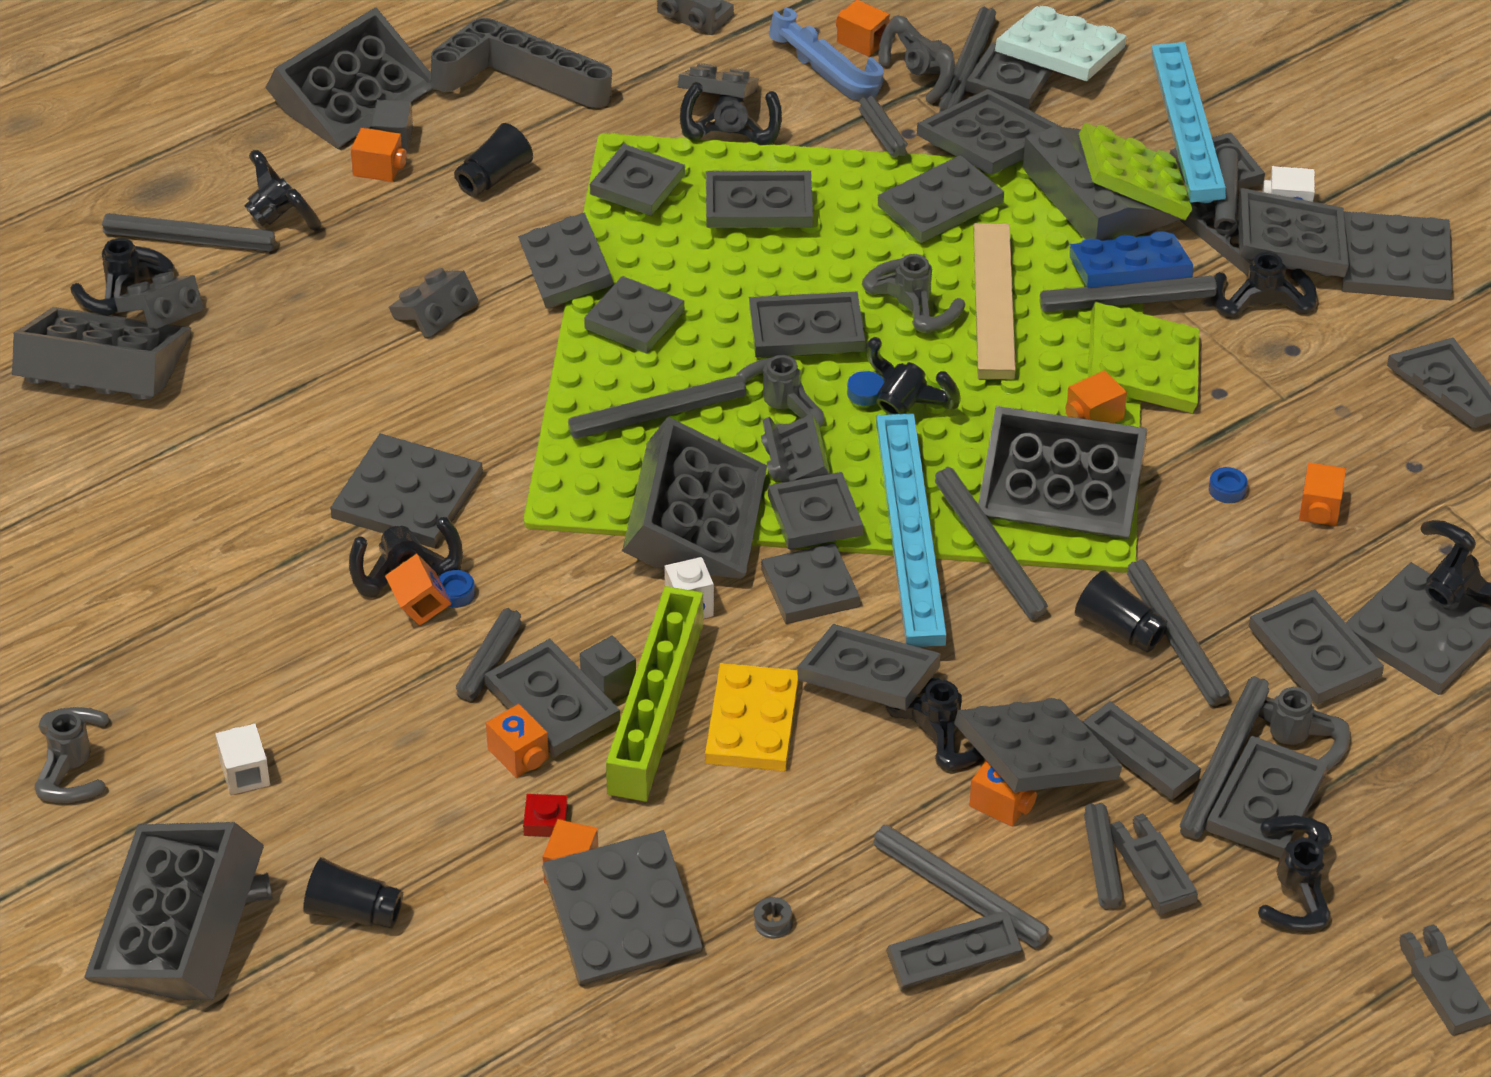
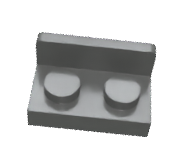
M657 0V12L712 35L734 15V4L724 0Z

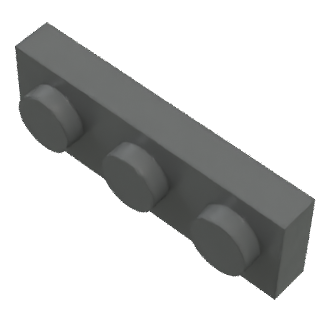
M1111 701L1083 721V724L1087 726L1116 759L1171 800L1200 778L1201 768Z
M1006 910L891 944L887 947L886 951L901 990L1017 955L1022 951L1009 912Z

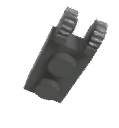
M1146 815L1134 816L1133 826L1139 837L1133 840L1122 822L1118 821L1110 824L1112 840L1116 844V848L1123 856L1158 915L1197 903V889L1161 832L1155 830Z
M1433 924L1423 929L1424 941L1432 954L1424 957L1422 945L1413 933L1408 932L1400 935L1401 951H1403V955L1406 956L1407 961L1412 967L1411 973L1451 1035L1491 1023L1490 1008L1451 949L1448 950L1446 939L1442 932L1439 931V928H1437V925Z

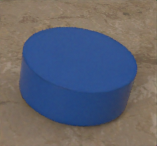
M857 372L848 379L847 396L857 405L877 404V393L884 384V380L874 372Z
M1219 468L1210 476L1209 493L1217 501L1236 503L1246 495L1247 477L1243 472L1235 468Z
M451 570L439 576L452 603L448 607H463L474 599V579L467 572Z

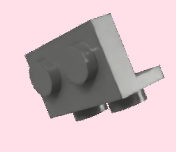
M438 268L424 276L425 281L420 285L410 287L399 294L400 299L389 306L394 320H416L423 336L431 337L477 304L478 298L464 270L444 271L443 268Z
M173 272L162 273L152 277V284L142 282L127 287V294L114 298L118 312L144 310L150 330L161 328L203 310L195 275L174 277Z
M813 414L779 429L770 417L763 419L765 434L761 435L765 450L771 457V460L767 461V467L775 482L781 481L784 483L830 474L819 424Z

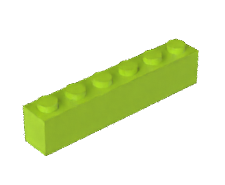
M668 586L664 587L606 761L607 795L645 802L648 800L702 631L703 592Z

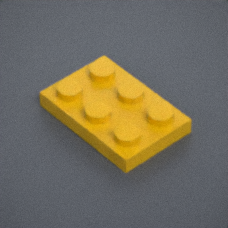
M720 663L705 751V764L786 771L799 684L797 670Z

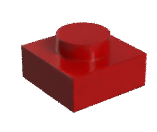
M526 794L523 822L524 836L551 837L557 820L567 821L568 795Z

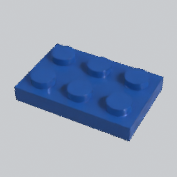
M1155 232L1151 236L1143 237L1122 235L1114 240L1086 239L1081 243L1070 244V258L1087 288L1193 277V263L1174 233Z

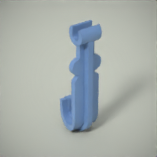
M785 7L783 16L777 11H773L769 30L771 39L782 43L789 42L796 48L797 57L803 64L810 62L812 69L850 99L859 101L862 97L867 99L870 96L876 97L884 81V69L875 59L868 58L865 71L860 70L824 39L818 40V34L814 27H800L796 23L797 13L794 10Z

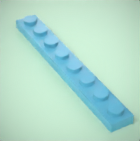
M1181 42L1152 45V60L1190 202L1210 203L1214 200L1226 199L1225 183L1186 44Z
M914 414L877 415L876 429L905 643L916 647L946 646V629Z

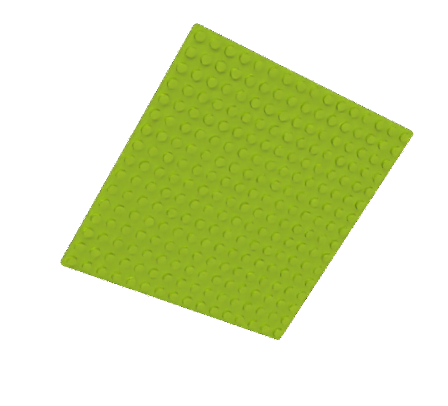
M617 133L600 134L597 138L583 213L585 212L613 283L615 285L624 276L684 300V312L646 354L585 329L584 317L614 285L565 303L524 513V526L527 529L626 536L647 442L667 417L767 465V461H770L771 457L765 450L761 435L765 434L763 419L770 417L775 424H790L801 418L790 408L777 409L769 406L764 401L763 374L745 383L746 395L743 397L579 439L572 438L568 428V419L736 376L747 365L762 359L772 358L755 357L749 297L857 291L865 336L864 352L791 355L790 357L796 361L798 369L801 370L800 381L805 393L824 413L825 421L819 428L830 474L843 473L863 523V536L794 549H809L835 543L839 552L894 556L876 429L877 415L890 414L885 412L878 404L871 406L857 405L847 396V382L850 376L860 371H870L878 374L866 356V344L871 338L877 337L882 341V346L879 350L880 354L894 367L901 363L905 365L908 362L914 363L925 372L926 376L924 378L928 383L927 385L941 390L943 389L936 381V375L940 371H946L956 383L961 396L958 408L950 410L941 405L915 403L906 414H914L935 559L991 563L935 483V475L946 467L953 468L978 504L996 406L1067 416L1065 407L1067 404L1068 387L1088 378L1090 316L1092 308L1043 312L1039 299L1040 292L1045 290L1087 287L1070 258V244L1081 243L1085 239L1023 170V161H1019L993 175L985 173L980 168L974 166L1004 191V202L920 243L878 206V195L956 156L906 153L905 156L899 155L894 158L888 151L803 147L786 144L758 145L753 142L743 143L720 140L694 141L687 138L623 135ZM623 144L685 164V176L652 216L590 195V183ZM706 171H811L813 227L706 228ZM974 223L1009 224L1015 379H978ZM1145 233L1134 237H1143L1145 236ZM909 254H919L924 256L932 266L931 294L928 300L929 317H937L944 313L956 298L964 300L965 308L961 315L947 327L930 333H922L914 328L912 312L904 304L899 303L895 297L887 293L875 295L867 293L862 286V280L869 271L882 263L900 259ZM1143 303L1116 306L1143 314ZM1126 397L1124 419L1114 424L1140 427L1141 400ZM768 467L766 469L752 546L788 548L768 497V485L782 482H775ZM1138 495L1129 539L988 518L1020 565L1127 573L1129 570L1128 565L1131 562H1136Z

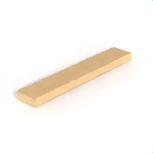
M974 223L978 379H1015L1009 224Z

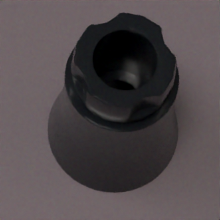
M502 123L455 170L454 178L467 195L477 196L484 190H489L515 170L531 163L533 160L531 145L516 127L508 123Z
M1106 570L1100 571L1088 583L1078 599L1074 612L1075 616L1098 625L1126 643L1134 644L1145 652H1150L1154 649L1167 629L1168 621L1164 617L1155 613L1154 608L1128 591Z
M320 857L308 881L303 911L304 914L329 916L368 926L375 924L377 926L393 928L402 906L404 892L386 885L384 881L364 876Z

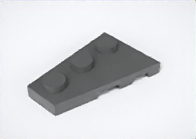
M1454 337L1389 355L1387 362L1389 368L1472 428L1491 423V385Z

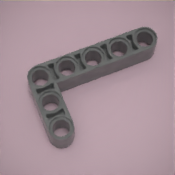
M479 18L472 21L431 52V85L439 91H454L487 66H490L588 107L601 108L609 105L611 102L612 69L608 65L490 18Z

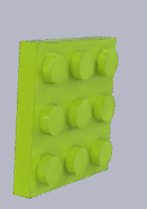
M1086 122L1084 123L1079 132V137L1093 183L1183 220L1187 219L1192 211V206L1176 159L1171 154L1163 150H1158L1157 152L1150 150L1142 142L1131 137L1127 138V140L1119 137L1106 126L1097 125L1095 127Z
M1095 302L1090 316L1088 378L1105 370L1127 392L1126 397L1193 414L1198 404L1199 328Z

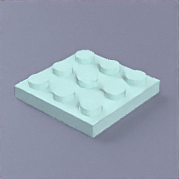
M1036 6L997 38L995 51L1088 81L1125 48L1127 36L1117 33L1114 28L1109 26H1096L1086 23V20L1081 17H1068L1056 13L1051 7Z

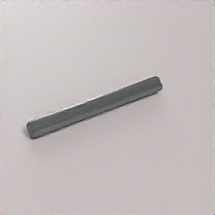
M985 6L979 9L954 68L950 85L940 101L939 112L962 102L966 93L967 79L977 66L995 23V9H988Z
M111 213L105 214L102 222L103 232L108 235L267 252L272 251L275 245V233L271 230Z
M1200 276L1093 288L1078 287L1045 290L1040 292L1039 303L1043 312L1093 308L1095 302L1110 306L1208 298L1216 295L1217 284L1213 276Z
M736 375L574 416L568 419L569 432L572 438L579 439L740 398L746 395V385L742 376Z
M951 467L938 471L935 475V483L1026 615L1032 620L1044 616L1047 613L1048 604L957 473Z
M1141 559L1137 562H1131L1128 565L1129 570L1127 572L1129 579L1143 601L1154 608L1155 613L1168 621L1165 635L1202 694L1213 707L1225 704L1228 701V688L1146 561Z
M1256 676L1248 679L1180 822V833L1183 836L1194 840L1201 837L1206 827L1207 819L1224 789L1269 693V682L1266 679H1259Z
M882 825L874 835V845L985 916L1008 910L1017 937L1033 947L1038 948L1046 941L1049 927L891 826Z

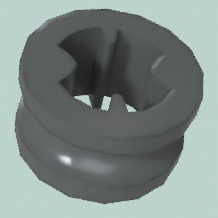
M770 897L761 900L755 906L754 923L759 934L766 938L776 939L790 932L792 928V910L787 901L777 897ZM772 914L771 922L766 921V915ZM775 915H780L781 920L774 922Z

